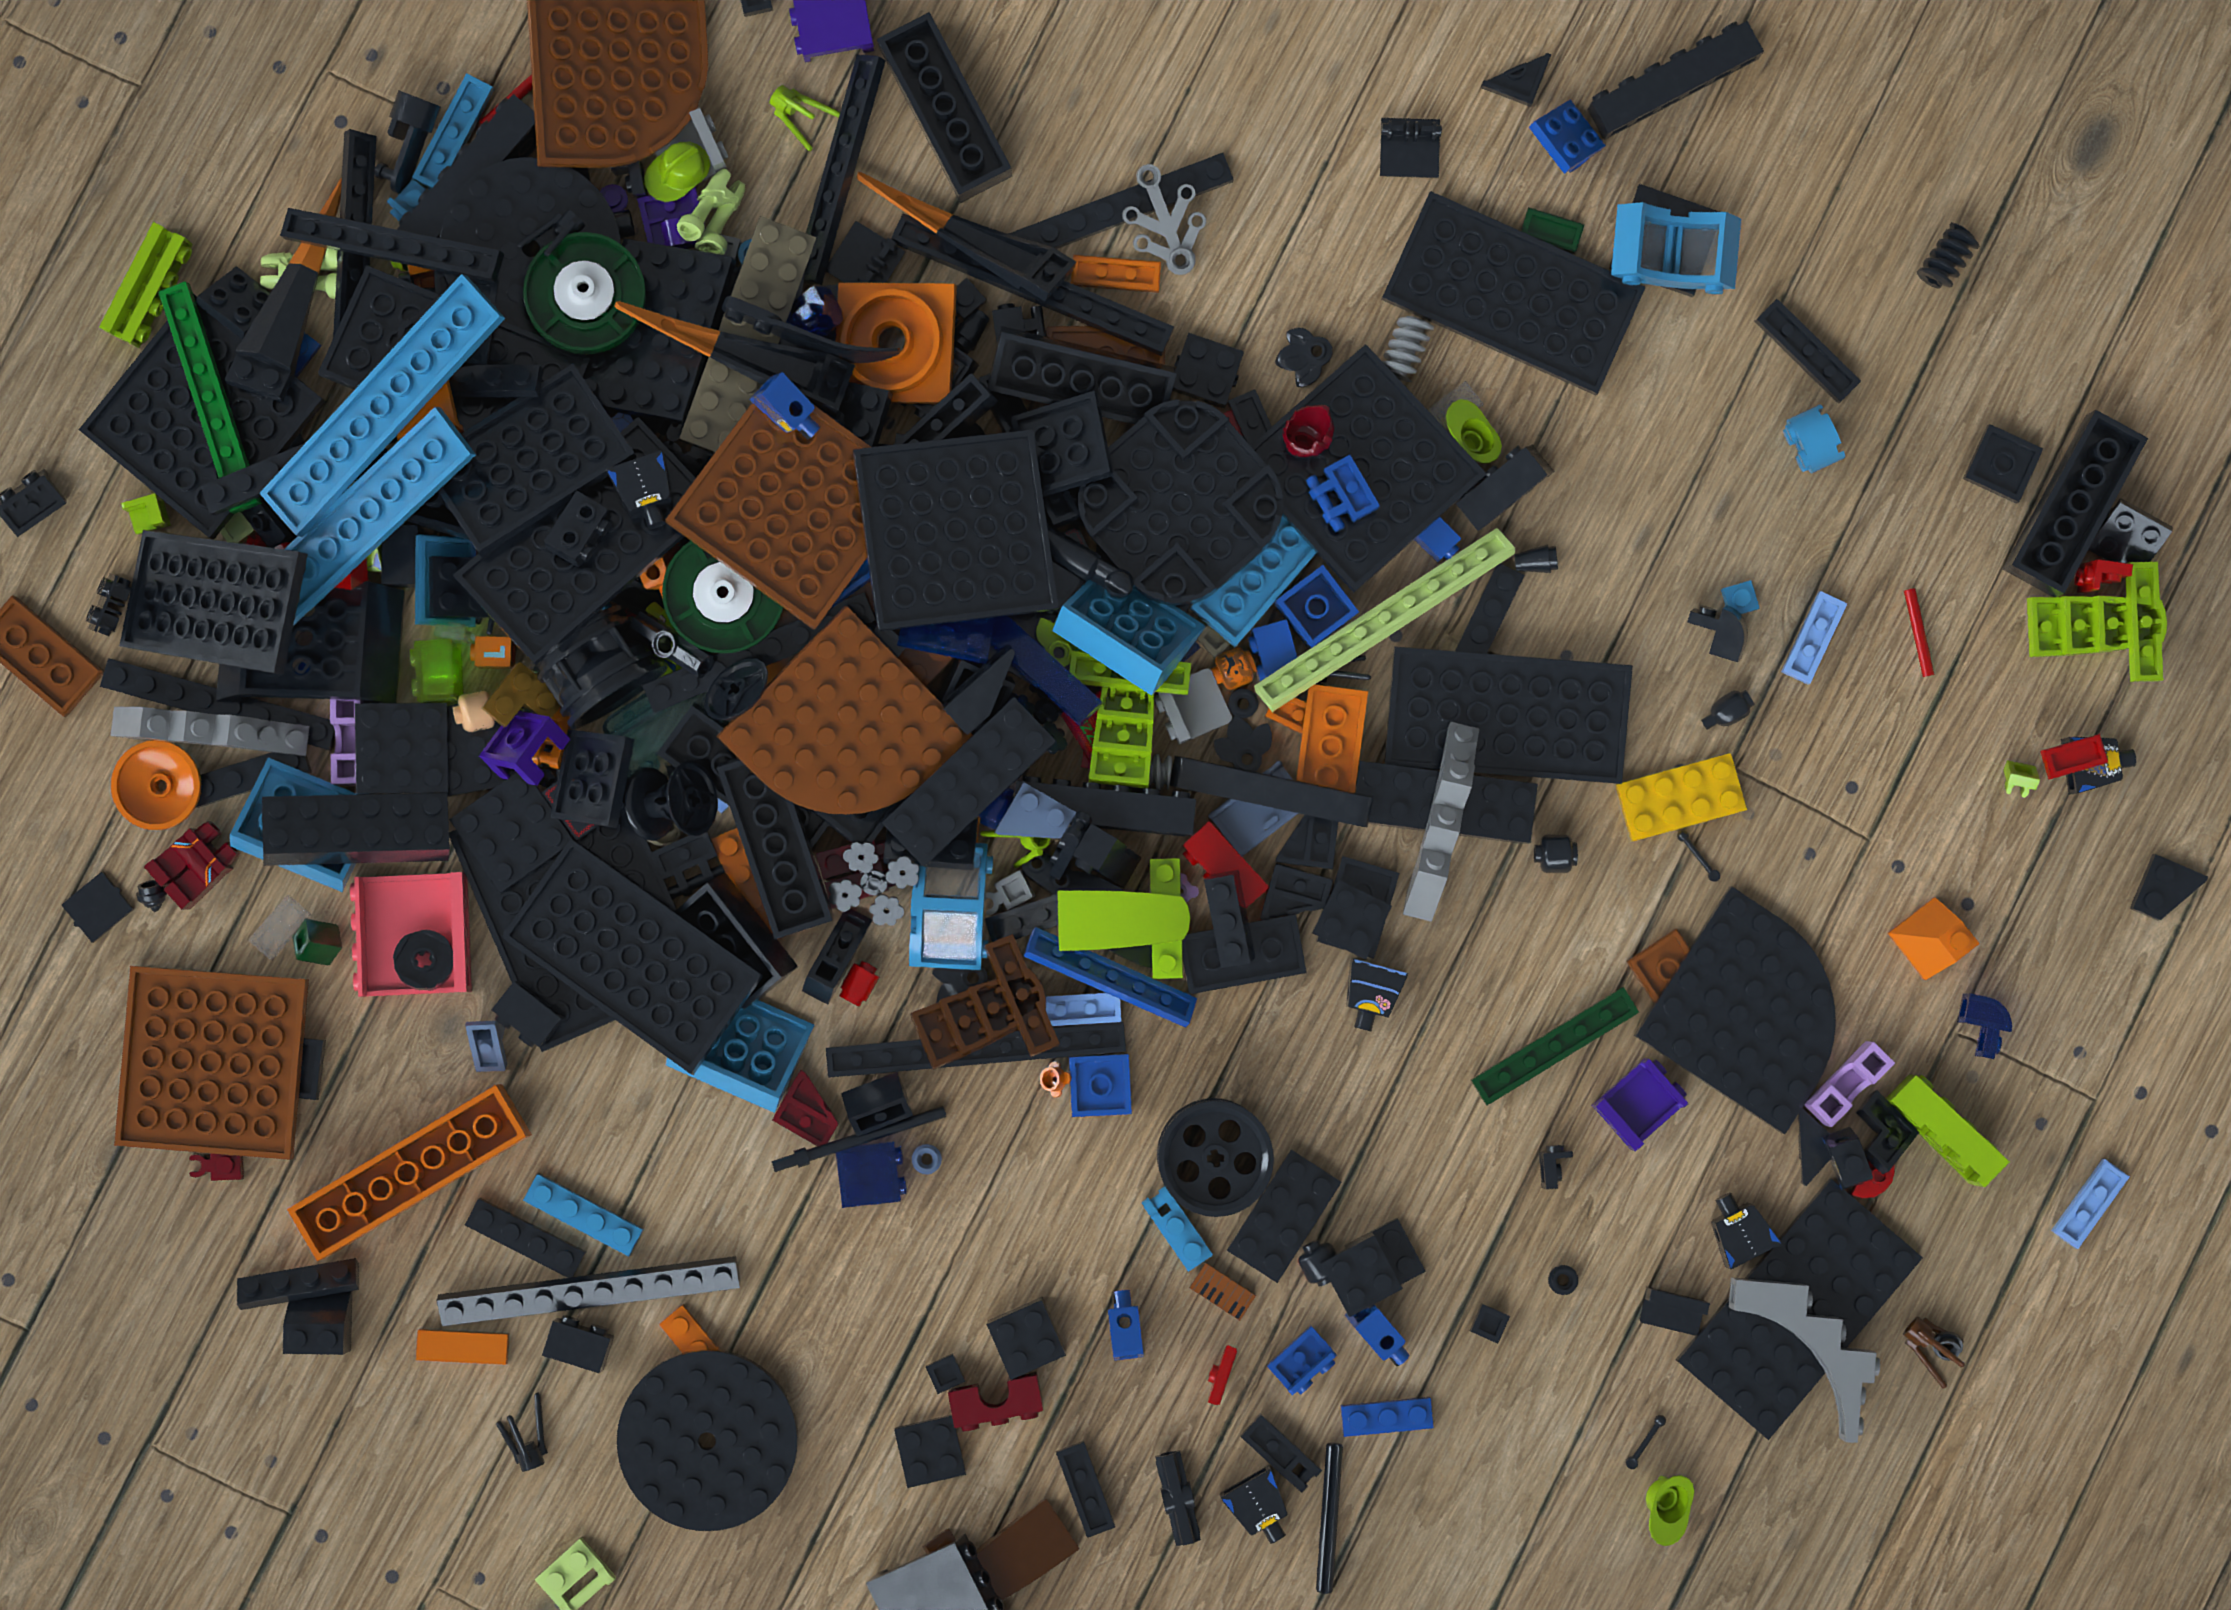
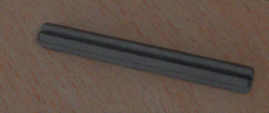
M1327 1443L1316 1581V1590L1322 1594H1330L1333 1591L1343 1446L1339 1443Z

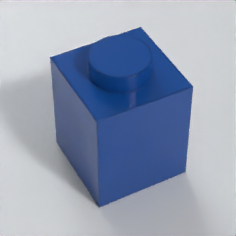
M1439 517L1415 541L1438 563L1443 557L1446 560L1450 559L1460 549L1456 544L1462 538Z

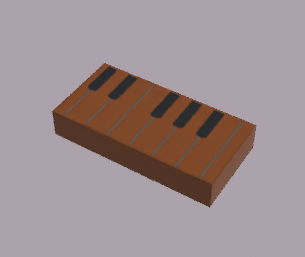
M1206 1262L1189 1287L1239 1321L1256 1297L1254 1293Z

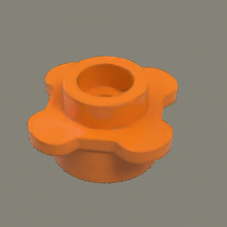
M1051 1062L1049 1067L1045 1068L1040 1075L1042 1088L1046 1091H1051L1052 1097H1060L1065 1085L1071 1082L1070 1073L1064 1072L1059 1062Z

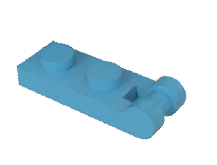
M1164 1186L1158 1190V1195L1152 1199H1145L1141 1204L1189 1272L1213 1254L1177 1201ZM1167 1203L1171 1210L1161 1216L1157 1209Z

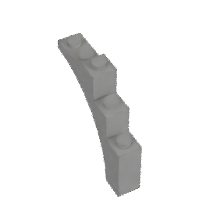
M114 707L111 736L222 746L306 756L309 726L236 715H214L149 707Z
M1454 722L1449 724L1430 814L1406 892L1403 915L1432 922L1448 879L1451 855L1460 833L1463 810L1472 788L1479 728Z
M1731 1277L1729 1308L1757 1314L1777 1322L1794 1333L1812 1351L1823 1367L1834 1392L1839 1414V1438L1845 1442L1858 1443V1435L1861 1436L1864 1429V1421L1860 1417V1407L1865 1404L1866 1389L1862 1387V1382L1874 1383L1875 1376L1879 1375L1880 1359L1876 1358L1877 1353L1868 1349L1841 1347V1343H1844L1846 1340V1325L1842 1324L1843 1319L1836 1316L1807 1314V1309H1811L1813 1300L1812 1292L1808 1291L1809 1286L1803 1283Z

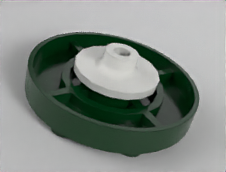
M578 232L568 234L549 256H545L544 251L553 241L548 243L533 258L524 280V303L535 329L546 341L555 347L574 354H597L620 345L634 332L640 321L614 307L615 303L621 301L645 309L646 304L645 282L635 258L617 241L596 233Z
M692 541L685 544L674 555L667 567L662 587L663 604L667 617L680 636L700 649L724 654L749 649L764 640L775 628L781 617L782 606ZM722 587H726L729 591L725 598L719 596V590Z

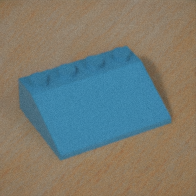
M1088 580L1062 605L1052 631L1152 696L1167 680L1203 632L1205 625L1176 606L1165 605L1147 598L1135 587L1128 596L1115 598L1105 588Z
M268 757L230 833V846L263 860L262 797L358 794ZM356 863L277 866L343 892Z
M758 1000L744 1010L740 1008L694 1075L689 1074L669 1058L666 1060V1066L775 1113L809 1040L814 1024Z

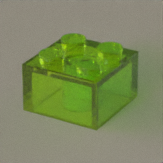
M452 639L414 641V649H410L411 666L415 667L416 679H412L411 684L413 696H417V701L421 703L458 704L459 696L464 694L461 644Z

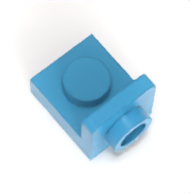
M412 179L395 200L391 197L388 199L387 203L393 208L389 213L400 221L406 212H412L419 204V197L426 189Z

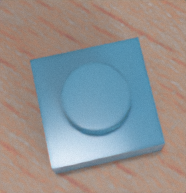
M1751 580L1721 589L1725 606L1728 605L1734 608L1740 614L1760 609Z

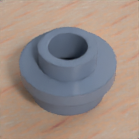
M930 1144L919 1146L912 1155L913 1167L922 1174L934 1173L942 1162L940 1151ZM928 1153L932 1156L931 1164L925 1165L922 1163L921 1157L923 1154Z

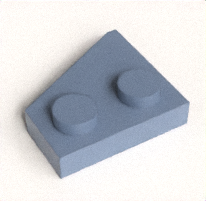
M1024 782L995 833L1003 836L1061 839L1076 812Z

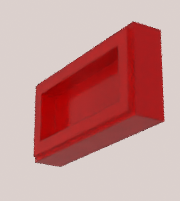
M2100 734L2040 751L2048 780L2109 763Z

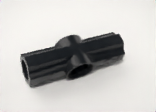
M640 611L633 617L629 625L630 634L652 647L657 656L670 659L697 678H703L711 671L715 662L712 653L692 645L680 636L675 629L647 611Z
M1180 1450L1169 1451L1155 1456L1162 1484L1160 1490L1166 1515L1169 1514L1176 1546L1189 1545L1200 1541L1199 1526L1194 1513V1508H1196L1190 1481L1187 1482Z

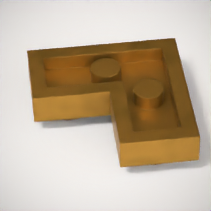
M519 661L481 709L501 726L506 727L523 705L534 714L550 716V718L554 716L560 705L547 685L540 683L537 678L538 676Z

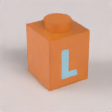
M475 636V644L472 643L470 646V659L475 661L474 666L479 669H512L516 664V644L509 637Z

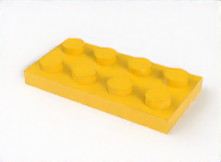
M1731 753L1615 785L1631 842L1747 810Z

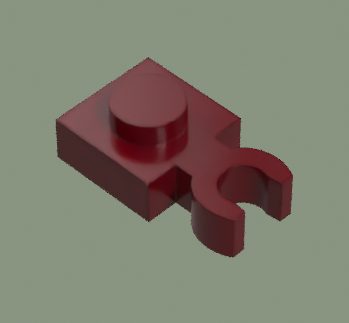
M210 1153V1159L202 1154L189 1157V1160H197L201 1163L199 1171L189 1172L191 1177H202L211 1172V1181L244 1179L243 1156Z

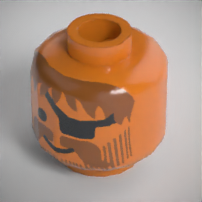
M1234 647L1217 655L1215 658L1216 666L1211 668L1217 685L1223 683L1228 690H1233L1252 682L1254 678L1253 673L1257 672L1249 650L1244 651L1241 647Z

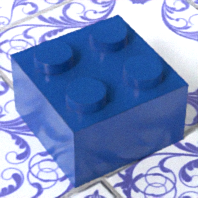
M1324 565L1320 566L1274 602L1276 608L1287 619L1289 625L1308 650L1322 642L1359 613Z

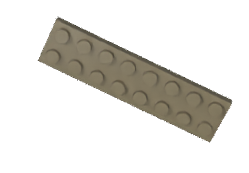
M760 216L731 297L768 310L779 316L783 322H786L817 237ZM725 314L718 330L778 344L780 337L772 333L765 335L754 330V325L742 321L741 324L732 322L725 317ZM709 357L679 441L715 453L752 404L749 399L760 389L762 384Z

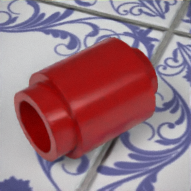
M863 960L860 965L853 963L840 987L842 991L839 996L860 1007L863 1001H867L880 976L875 974L877 968Z

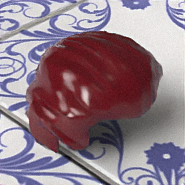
M1314 405L1295 410L1292 418L1286 421L1285 428H1283L1284 433L1282 435L1288 452L1294 456L1311 457L1317 456L1324 449L1329 448L1335 430L1334 422L1330 415V407L1327 405Z

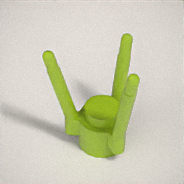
M781 85L775 90L769 102L770 105L776 108L774 115L785 123L808 151H812V146L787 117V114L791 116L796 111H799L808 118L814 119L815 115L800 105L801 101L838 118L840 112L799 93L794 88L790 90Z
M995 830L981 831L980 833L983 837L1020 838L1021 844L1026 849L1031 850V852L1013 864L1014 868L1022 866V864L1027 863L1036 856H1042V849L1046 848L1050 843V838L1003 836L996 834Z

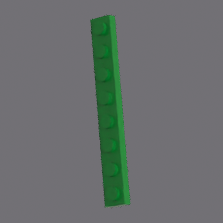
M185 281L161 290L158 293L218 477L221 478L249 466L190 284ZM260 497L229 511L236 514L262 504Z

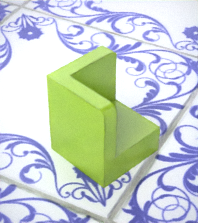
M155 493L121 503L122 509L129 512L134 532L137 535L142 534L143 530L154 531L171 526L165 502Z

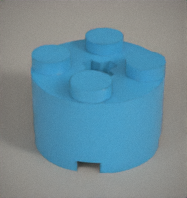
M1821 404L1787 419V425H1785L1783 430L1789 446L1795 444L1798 450V455L1795 458L1802 472L1808 470L1811 474L1845 458L1844 451L1838 453L1836 446L1841 444V440L1827 413L1820 414L1823 409Z

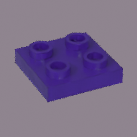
M696 186L685 196L672 202L659 201L651 195L637 198L648 243L684 249L695 247L697 240L689 242L683 239L677 231L676 225L683 215L691 214L699 204Z

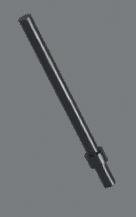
M940 1106L859 1137L854 1134L807 1150L805 1147L794 1150V1154L773 1160L771 1163L774 1172L797 1165L798 1168L810 1165L812 1160L945 1118L946 1112L944 1107Z

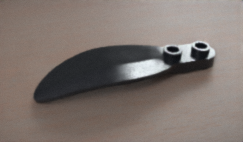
M727 296L721 308L726 313L725 317L732 322L741 324L742 321L754 325L753 329L762 334L770 335L772 333L802 349L826 352L849 363L878 362L892 358L900 353V348L861 347L829 340L783 322L776 314L735 297Z
M1044 851L1042 856H1036L1027 863L1022 864L1025 876L1051 895L1058 894V891L1067 890L1124 891L1105 879L1084 872L1072 871L1069 868H1066L1062 875L1067 882L1065 885L1060 886L1055 882L1057 878L1049 874L1054 866V863L1050 862L1052 856ZM1034 860H1040L1043 865L1036 869L1032 867L1031 863ZM1152 945L1107 949L1135 964L1152 968Z

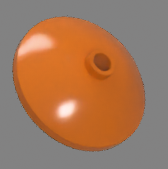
M146 741L131 747L120 757L112 773L111 793L117 809L130 823L143 829L164 830L182 823L196 808L201 794V776L195 761L180 746L166 741ZM162 780L167 784L164 791L159 789V783Z

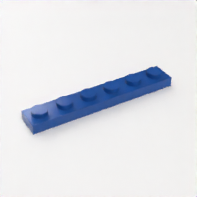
M1037 927L1032 931L1024 957L1186 1028L1190 1024L1197 1001L1196 997L1092 951H1059L1058 936Z

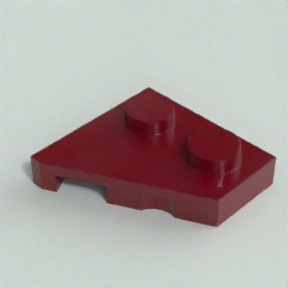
M800 1070L772 1121L812 1144L820 1146L830 1141L839 1122L807 1073Z

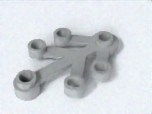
M1151 164L1143 165L1138 169L1136 179L1140 186L1147 189L1158 220L1140 213L1133 206L1126 207L1123 210L1122 218L1127 224H1137L1165 236L1169 248L1151 242V239L1144 234H1139L1134 238L1133 247L1139 252H1149L1165 259L1166 265L1172 273L1177 275L1187 274L1195 265V255L1192 247L1200 229L1206 224L1205 216L1200 212H1193L1188 216L1187 223L1189 228L1181 243L1176 232L1189 202L1195 197V189L1189 184L1179 186L1177 189V201L1171 215H1169L1158 186L1161 180L1160 170ZM1147 170L1153 173V179L1150 182L1143 180V173ZM1185 187L1191 190V196L1188 199H1184L1181 196V190ZM1129 210H1134L1137 214L1134 221H1129L1126 218V213ZM1195 215H1199L1202 219V223L1198 227L1192 225V218ZM1142 237L1147 240V246L1144 249H1140L1137 246L1138 239ZM1178 254L1185 256V263L1181 266L1175 263V257Z

